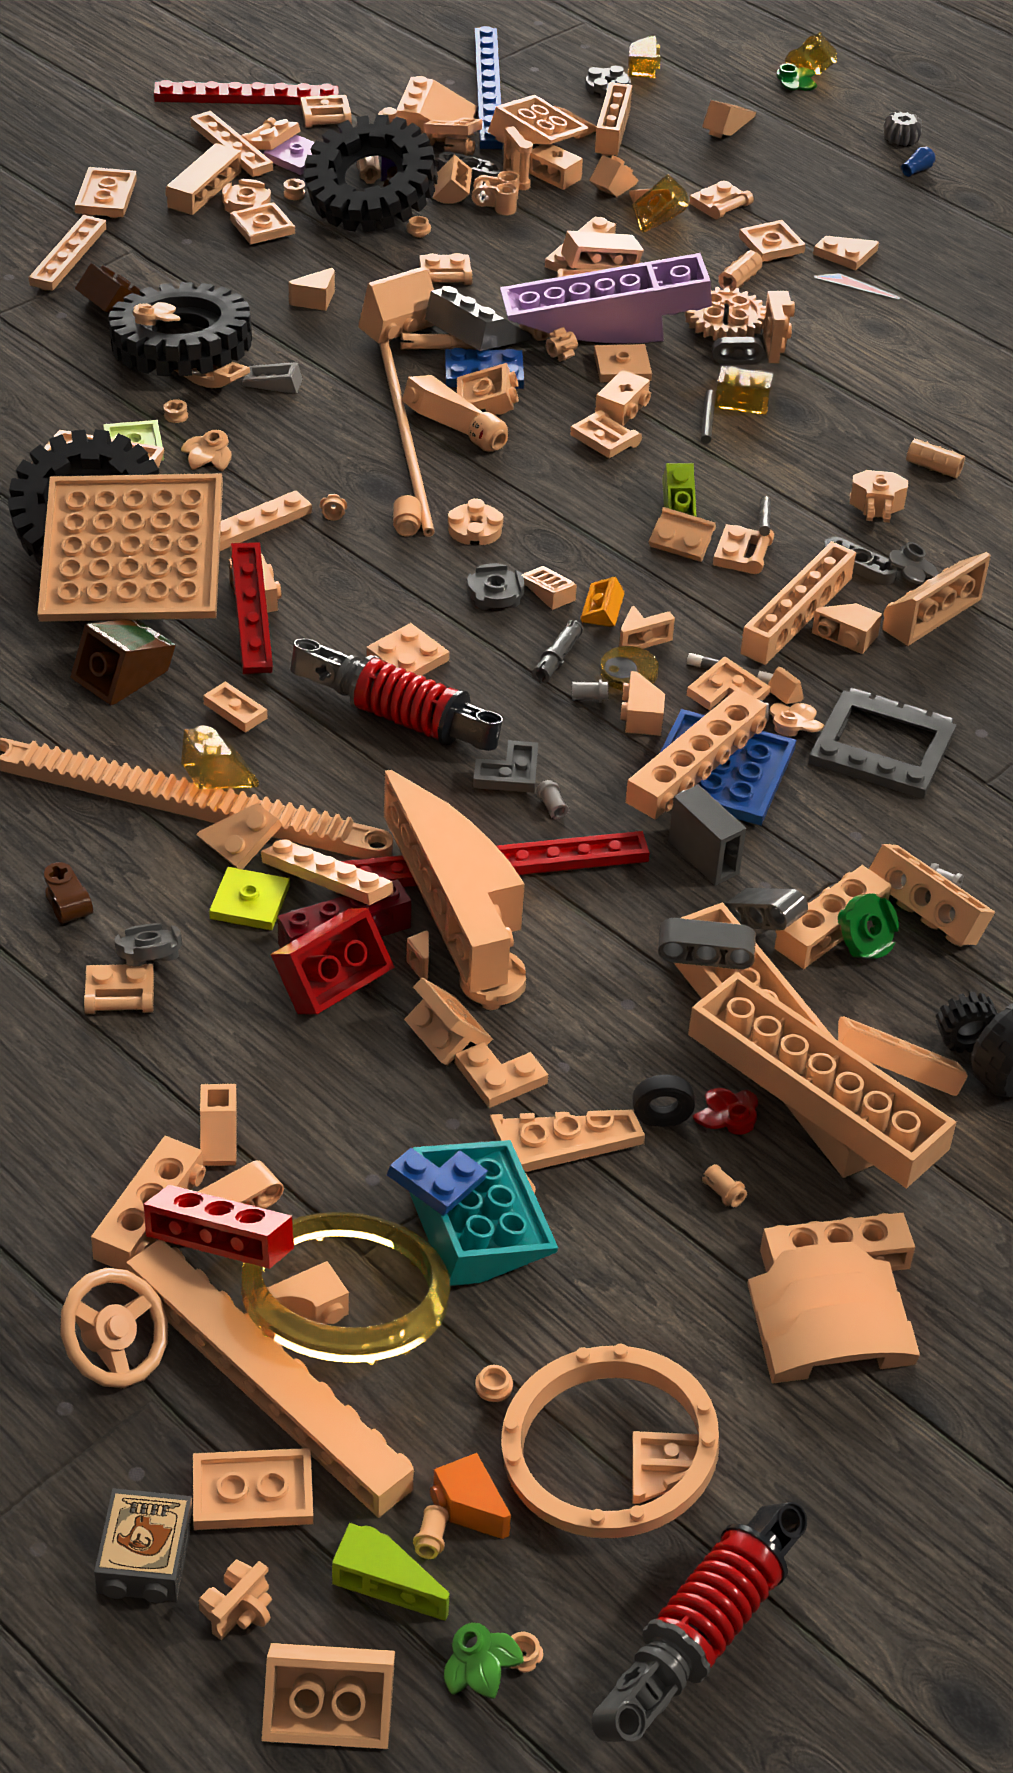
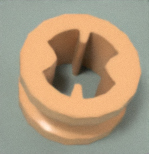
M288 179L284 182L285 198L300 200L305 197V182L303 180Z
M170 400L164 404L165 420L171 423H181L187 420L186 402Z

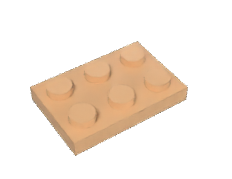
M89 167L75 203V213L86 216L102 215L110 218L124 217L137 180L136 171Z
M311 1448L193 1453L194 1530L313 1524Z

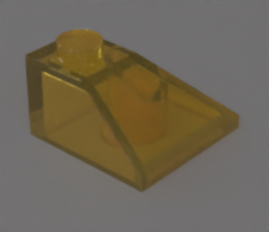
M667 174L633 203L632 206L639 228L644 233L681 214L691 203L686 190Z

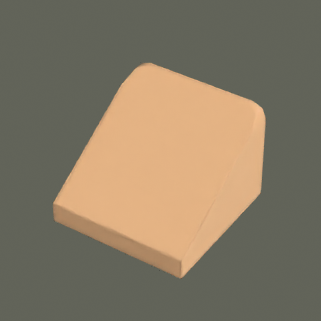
M423 931L407 938L406 961L420 979L424 978L428 980L429 932Z

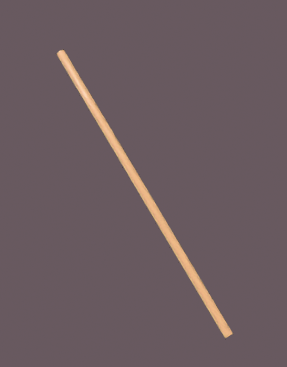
M387 340L379 343L414 495L421 503L423 533L425 536L430 537L434 534V527L404 402H402V393L390 343Z

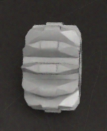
M893 112L884 121V139L888 140L890 144H897V146L915 145V142L919 141L922 134V120L917 118V115H911L908 112Z

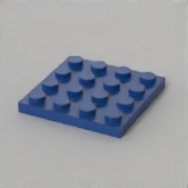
M681 709L660 753L705 715ZM765 731L755 734L742 749H738L730 755L725 764H720L711 772L706 780H701L698 784L736 819L762 825L793 755L796 740Z

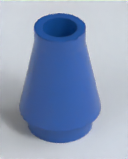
M919 147L902 164L901 170L903 174L909 177L912 174L931 168L935 162L934 152L929 147Z

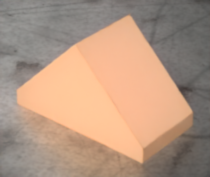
M329 268L289 281V304L291 306L326 311L335 292V270Z

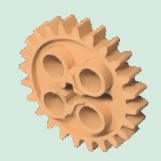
M716 287L715 291L711 290L712 307L703 308L698 311H685V322L689 323V328H695V333L704 332V338L711 335L715 341L718 337H754L755 333L760 334L761 329H763L766 306H762V300H756L755 295L748 297L747 291L739 293L738 288L730 291L729 287H726L725 290H720L719 287ZM724 304H728L727 325L723 324Z

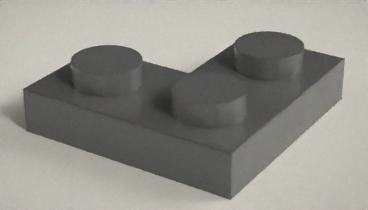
M508 740L506 761L476 758L473 788L535 793L538 742Z

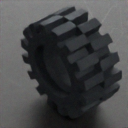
M969 992L968 997H965L963 993L958 995L959 1000L955 1001L951 998L948 1000L949 1006L943 1004L940 1007L941 1012L936 1014V1025L945 1046H948L951 1051L956 1049L957 1053H963L965 1048L968 1052H973V1047L982 1031L998 1014L989 996L986 997L983 993H979L976 996L975 992Z

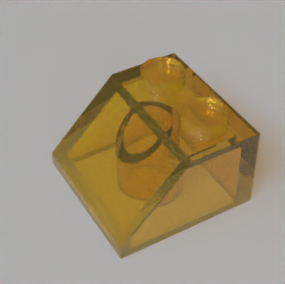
M721 366L715 407L766 415L773 386V374L765 373L761 370L750 371L733 366Z
M197 726L195 729H184L181 764L198 789L259 786V780L241 755L214 728Z

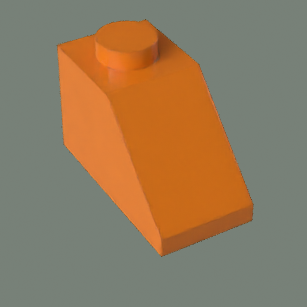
M477 1453L434 1469V1483L430 1487L431 1498L434 1505L441 1506L448 1511L449 1522L500 1539L509 1537L511 1514Z

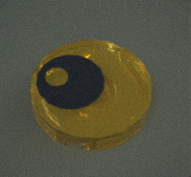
M616 647L606 652L601 658L600 675L602 678L607 679L608 685L623 691L624 683H630L631 671L638 672L654 684L658 678L659 663L654 655L639 647Z

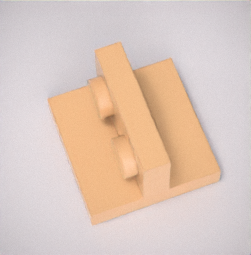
M421 978L413 986L423 999L404 1020L441 1063L448 1066L455 1059V1054L461 1052L470 1041L476 1045L483 1042L488 1045L493 1040L455 996L424 978Z

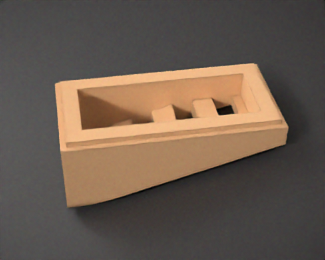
M542 566L522 574L524 584L552 610L576 601L577 585L556 572Z

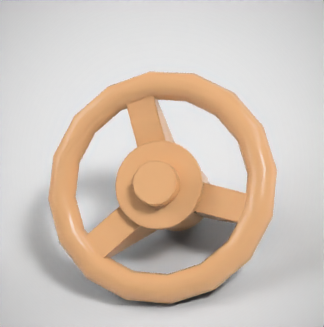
M103 1268L86 1274L70 1289L61 1310L60 1336L67 1357L83 1376L104 1387L126 1388L144 1381L159 1366L168 1344V1319L160 1297L147 1281L128 1270ZM105 1283L124 1284L139 1294L137 1298L125 1306L112 1304L104 1307L100 1312L81 1302V1299L93 1287ZM149 1309L154 1323L153 1344L148 1356L136 1368L130 1370L124 1348L128 1347L135 1339L137 1332L135 1320ZM75 1322L81 1330V1338L85 1346L91 1351L97 1352L111 1372H106L93 1365L81 1351L75 1334Z

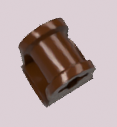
M63 862L48 865L44 870V879L48 885L45 894L59 923L65 924L93 914L90 896L85 887L81 885L70 865Z

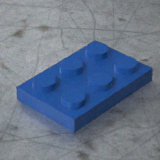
M462 348L445 349L446 386L457 387V377L507 363L510 372L514 371L517 376L518 387H515V389H524L522 350L487 349L479 351Z

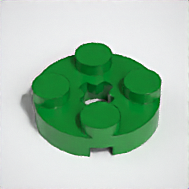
M874 893L860 894L853 897L847 903L845 909L839 912L838 924L841 926L843 939L853 957L866 959L880 958L887 955L893 949L895 942H892L894 932H898L899 922L893 905L886 898L881 899ZM868 921H872L873 926L870 928V932L867 929Z

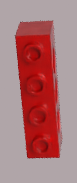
M168 1185L143 1204L147 1237L268 1269L294 1249L291 1215Z

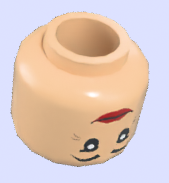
M484 412L471 420L468 431L469 438L482 450L493 452L501 449L508 440V427L500 418L492 413Z

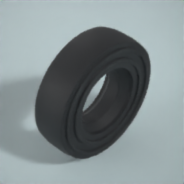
M657 1075L647 1078L638 1084L633 1092L634 1113L642 1123L649 1126H676L689 1119L695 1109V1095L692 1086L688 1081L678 1076ZM659 1097H673L677 1099L676 1102L667 1106L651 1104L652 1100Z

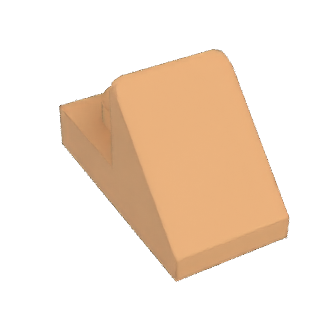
M632 606L621 627L620 654L672 641L675 617L669 611L643 618L635 606Z

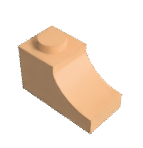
M328 1261L261 1290L262 1313L269 1323L281 1319H300L313 1324L315 1329H318L327 1324L337 1323L344 1316L349 1315V1292Z

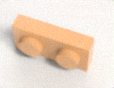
M226 681L203 695L204 705L245 733L267 719L266 708Z

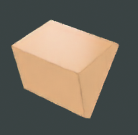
M779 666L768 683L771 687L770 693L785 704L801 702L804 698L800 680Z

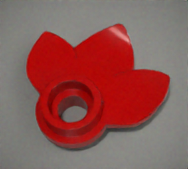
M725 1088L710 1089L705 1094L708 1107L692 1116L695 1122L710 1129L727 1127L728 1131L733 1134H746L753 1130L754 1124L757 1121L755 1109L758 1106V1098L749 1090H742L734 1094Z

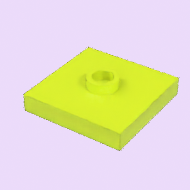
M227 867L209 910V918L273 930L290 887V878Z

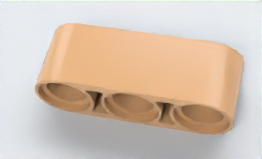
M253 1161L198 1192L266 1209L278 1201L283 1194L284 1187L263 1162Z

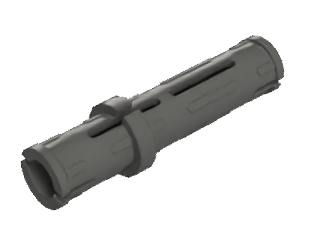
M569 620L552 646L544 650L541 655L542 660L532 671L533 678L541 683L543 679V683H547L554 671L561 668L564 663V657L583 633L584 628L580 622L575 620L573 623V620Z

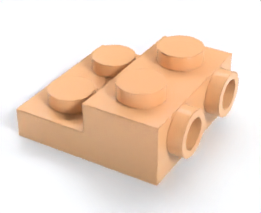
M768 291L762 336L769 363H779L780 353L785 352L787 339L791 338L792 326L789 321L790 317H794L795 304L794 301H790L788 291Z
M507 363L457 377V394L479 410L486 409V412L502 415L510 410H514V403L519 401L515 387H518L517 376L514 371L510 372Z

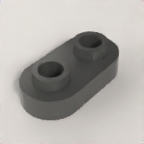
M721 337L712 345L713 358L720 364H755L764 355L762 342L755 337Z

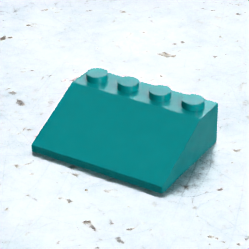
M511 1140L412 1148L439 1168L460 1150L488 1170L485 1180L445 1216H442L409 1192L447 1286L481 1283L557 1253V1243Z

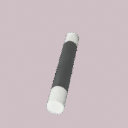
M689 653L687 658L688 665L708 670L720 661ZM740 666L767 685L773 676L771 673Z

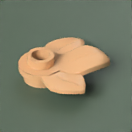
M160 302L153 306L149 304L134 306L133 316H135V322L141 325H156V320L180 321V317L173 314L176 311V307L168 303Z
M211 430L203 436L192 437L181 447L182 452L189 454L188 461L192 470L211 462L215 468L223 471L228 466L232 456L231 451L227 447L229 443L228 436L221 430Z
M774 703L770 707L769 713L774 717V730L781 735L796 736L799 730L819 732L825 726L819 721L814 720L817 711L811 705L795 703L789 707L783 703Z

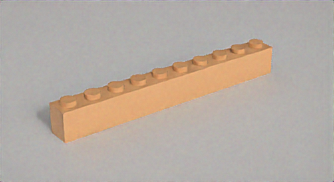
M157 1240L126 1262L127 1270L147 1281L160 1297L168 1322L303 1448H311V1456L374 1515L380 1518L413 1491L414 1469L410 1460L404 1454H397L390 1448L379 1431L376 1429L371 1430L367 1427L351 1406H344L334 1396L333 1391L326 1383L318 1382L310 1375L305 1364L301 1360L293 1359L287 1354L278 1339L264 1333L249 1313L244 1314L225 1291H218L201 1269L195 1270L186 1261L178 1248H171L165 1241Z

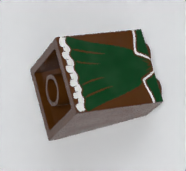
M123 619L85 624L70 678L108 704L114 705L166 673L169 669L176 644L139 620Z

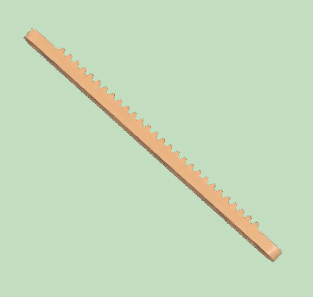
M0 738V751L5 752L0 755V771L212 823H217L259 803L283 824L272 836L274 838L290 840L294 843L360 859L389 857L393 853V837L388 831L354 823L351 817L342 820L339 814L330 817L327 811L318 814L315 808L308 812L303 805L296 809L290 802L286 806L282 805L278 799L271 803L268 797L259 800L256 794L247 797L244 791H241L238 795L235 794L232 788H229L227 792L224 791L220 785L213 789L207 782L204 786H201L198 780L189 783L186 777L177 780L174 774H171L168 778L161 771L155 775L149 768L146 772H143L139 766L131 769L128 763L119 766L116 760L109 764L103 757L97 761L91 754L88 758H85L82 752H78L77 755H73L70 749H67L65 753L61 752L58 746L51 750L45 743L42 747H39L36 741L27 744ZM379 842L383 843L385 846L382 848H373L370 846V844Z

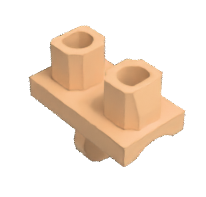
M236 1559L224 1574V1583L231 1587L232 1590L225 1596L212 1587L200 1597L199 1610L211 1621L212 1634L220 1640L236 1624L242 1629H246L251 1623L263 1627L270 1621V1613L266 1606L272 1601V1598L266 1593L269 1589V1584L265 1579V1575L268 1572L266 1565L258 1561L252 1568Z

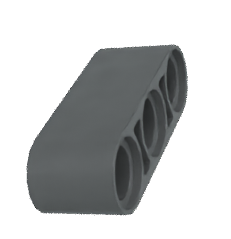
M746 888L724 903L741 925L760 930H784L808 912V903L805 897L795 889Z
M669 918L660 925L658 955L663 960L672 963L746 969L752 966L755 961L756 933L751 927L741 924Z

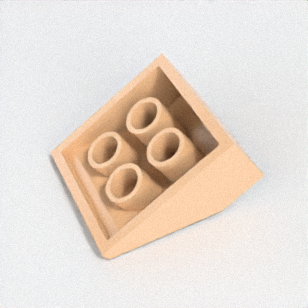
M417 76L410 78L397 108L396 117L406 119L407 126L414 123L421 128V131H424V123L431 120L455 121L459 118L475 119L478 107L437 81ZM445 134L444 138H436L435 141L445 142L446 137L454 138V135Z
M536 95L496 106L488 132L494 135L497 141L504 143L505 128L515 127L519 134L524 137V140L530 141L532 144H552L586 133L589 127Z

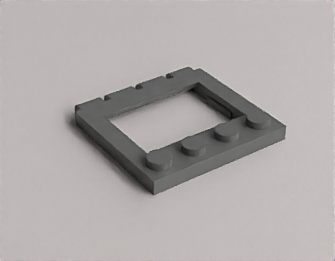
M851 687L849 692L843 690L810 753L808 763L924 799L955 734L957 724H953L954 718L935 712L930 717L927 716L928 710L909 704H904L903 708H900L899 701L876 695L875 699H871L872 693ZM853 708L936 733L921 761L920 767L836 742L840 740Z

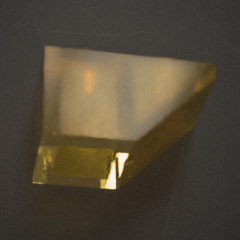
M819 32L815 36L812 35L807 38L798 49L790 51L785 58V64H793L797 68H808L816 71L815 74H821L837 62V51L824 35Z
M651 35L629 46V77L655 78V71L660 69L661 61L660 44H656V36Z

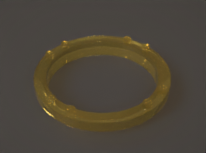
M325 1212L292 1219L294 1245L310 1239L323 1241L326 1237L330 1236L356 1237L384 1244L409 1258L411 1264L418 1267L425 1276L430 1291L418 1307L397 1320L376 1326L356 1328L330 1326L308 1320L290 1311L273 1297L262 1277L265 1270L264 1267L243 1263L241 1276L242 1301L248 1315L257 1327L262 1330V1334L293 1351L323 1360L365 1362L373 1365L377 1363V1360L399 1354H409L411 1349L426 1341L438 1329L448 1308L450 1278L444 1261L438 1252L413 1231L376 1216L352 1212Z

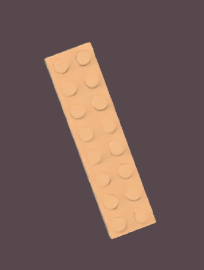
M738 972L734 973L692 1007L688 1033L690 1037L906 1189L950 1150L956 1126L955 1120Z

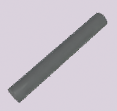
M713 390L705 392L701 441L704 444H708L712 440L715 392Z
M764 496L760 499L759 533L762 536H767L770 533L771 499Z

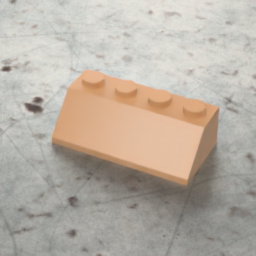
M985 552L959 561L950 568L944 569L942 573L934 578L928 579L913 591L907 592L905 596L897 601L888 604L883 613L882 630L909 646L980 601L991 555Z

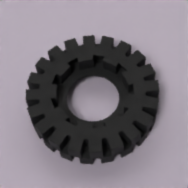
M366 115L356 117L358 127L353 128L349 120L338 124L340 134L330 128L322 134L323 142L315 141L310 148L312 155L307 154L304 162L306 168L304 169V178L312 206H315L316 213L322 219L326 217L327 222L335 227L343 223L344 230L354 232L361 222L363 232H373L376 230V221H381L384 230L395 227L394 216H397L404 223L413 217L412 209L420 212L427 205L426 198H432L438 174L430 139L426 133H421L420 127L414 123L407 126L406 119L395 117L390 123L388 115H376L374 124H370L369 116ZM382 156L394 162L397 167V174L388 181L389 185L384 188H380V185L364 188L365 192H358L355 187L347 185L345 181L346 172L349 167L362 158Z
M181 282L179 289H174L172 283L159 285V292L152 287L139 290L140 296L134 293L127 295L123 298L124 302L118 301L113 306V311L109 313L111 346L115 358L118 361L122 360L123 365L130 369L137 366L138 372L146 374L151 373L155 369L157 376H170L173 370H178L179 376H192L193 368H196L201 374L213 372V365L221 368L231 363V359L238 361L245 356L244 351H249L252 346L251 314L247 301H244L243 297L238 293L231 294L230 289L220 287L214 290V285L202 283L197 289H194L193 282ZM162 302L175 306L176 311L173 314L180 317V321L156 320V325H141L135 322L133 310L134 306L138 304L153 306L156 303ZM183 323L205 328L186 334H164L157 332L160 327L183 326Z
M85 429L71 431L72 442L66 443L62 434L49 439L50 451H47L40 444L30 452L32 463L24 459L16 469L18 479H11L9 487L11 498H8V504L17 537L20 539L26 553L29 556L34 554L36 563L42 566L50 477L160 475L159 468L154 459L149 460L148 452L141 445L137 444L132 448L131 439L119 433L111 441L110 433L106 430L95 429L93 439L87 438Z

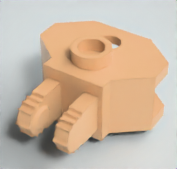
M866 470L855 474L852 479L850 504L863 511V515H866V521H873L874 517H882L883 522L890 523L891 514L904 509L908 480L893 472Z

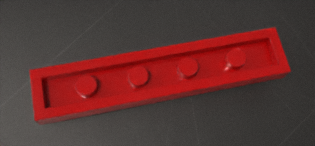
M260 542L231 543L230 551L242 673H272L273 662Z

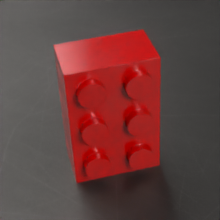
M369 908L347 909L270 954L297 1014H319L395 968Z

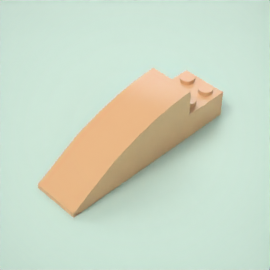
M393 770L385 771L384 818L469 993L506 985L508 982V970L512 969V961L509 954L510 947L514 945L512 932L521 930L524 882L496 845L449 803Z

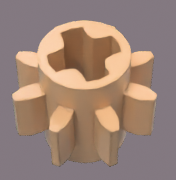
M562 327L548 334L550 338L546 340V350L551 357L558 356V360L561 362L575 356L573 350L577 349L578 342L573 332H566L565 328Z

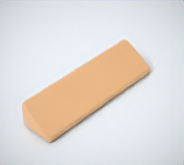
M845 1016L840 1017L838 1021V1041L870 1063L953 1096L959 1094L968 1077L967 1072L954 1060Z

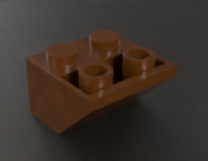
M90 263L75 287L78 292L107 313L113 311V306L118 301L124 302L123 298L127 295L134 293L140 296L139 290H141L135 285L130 288L131 282L119 274L115 278V272L102 264L99 268Z

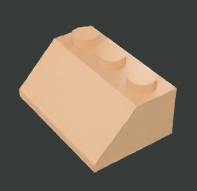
M421 267L368 283L358 328L377 343L400 337L401 333H412L434 326V324L425 320L430 293L434 290L428 269Z
M271 1643L266 1663L262 1741L388 1749L395 1651Z

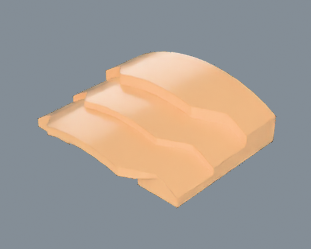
M854 1242L816 1244L783 1250L767 1273L748 1279L747 1284L772 1384L808 1379L813 1366L877 1358L879 1368L887 1369L916 1365L920 1354L911 1321H907L890 1262L873 1259Z

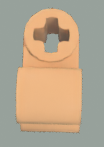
M502 171L498 174V177L481 175L475 179L472 201L476 205L495 207V211L500 215H512L516 212L519 174L514 171Z

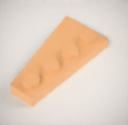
M633 1110L588 1111L586 1116L570 1115L569 1112H555V1117L536 1118L534 1113H520L519 1118L503 1119V1114L490 1115V1126L496 1140H511L525 1172L642 1145L645 1140V1134Z

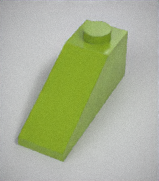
M349 1523L332 1562V1584L446 1621L449 1612L450 1593L388 1535L380 1533L371 1526L361 1527Z

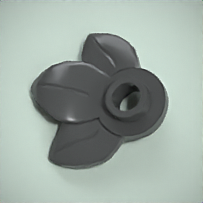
M908 542L906 545L901 546L899 550H892L889 554L888 559L891 565L901 568L902 575L913 584H922L926 576L934 578L939 574L936 567L924 558L926 555L925 550L914 542Z

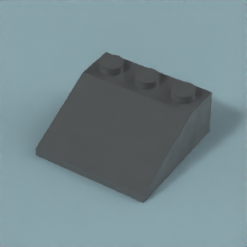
M444 286L442 289L433 290L430 293L425 320L479 351L531 339V334L496 315L493 309L480 306L476 303L475 299L464 297L457 293V289Z

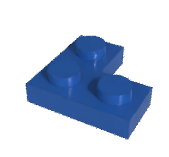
M410 1148L390 1165L387 1176L442 1216H445L485 1180L488 1170L460 1150L439 1168L417 1151Z

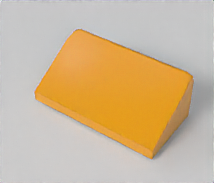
M616 577L591 583L580 618L582 622L608 627L616 625L624 597V590Z

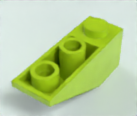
M666 463L662 477L664 507L697 517L694 463Z

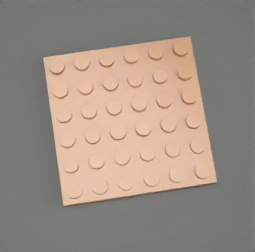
M222 473L50 477L37 614L39 622L216 618L223 490Z

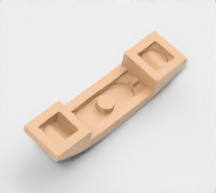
M231 362L221 368L213 365V372L204 374L193 368L192 376L184 377L203 387L219 388L248 375L250 367Z

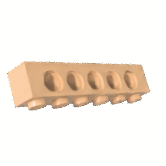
M831 541L744 626L740 654L766 665L814 617L815 610L819 607H824L852 579L856 552Z
M736 689L628 779L625 803L655 820L665 811H670L673 807L675 795L683 790L694 787L701 780H706L720 764H725L730 755L736 750L742 749L755 734H760L763 731L767 722L765 718L767 704Z

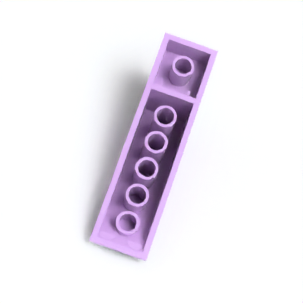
M700 253L500 287L509 321L547 333L564 327L566 332H573L577 340L590 342L647 343L663 341L662 315H675L679 312L698 311L703 308L712 307L711 281Z

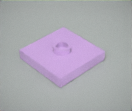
M294 135L273 150L264 151V155L273 164L301 175L304 173V169H306L304 164L307 154L312 155L310 148L315 142Z

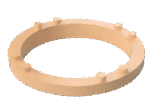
M617 1344L616 1346L593 1348L581 1347L575 1352L550 1362L532 1375L516 1393L507 1409L502 1428L501 1446L505 1470L514 1491L520 1500L539 1518L561 1530L576 1535L593 1538H622L646 1533L662 1527L683 1514L697 1501L708 1486L716 1468L719 1454V1430L712 1401L699 1381L690 1372L676 1362L655 1352ZM622 1378L650 1384L676 1399L692 1418L699 1436L695 1458L683 1478L661 1497L644 1505H635L631 1509L602 1511L600 1509H583L570 1505L551 1495L530 1473L523 1457V1448L532 1421L554 1397L571 1387L592 1380Z

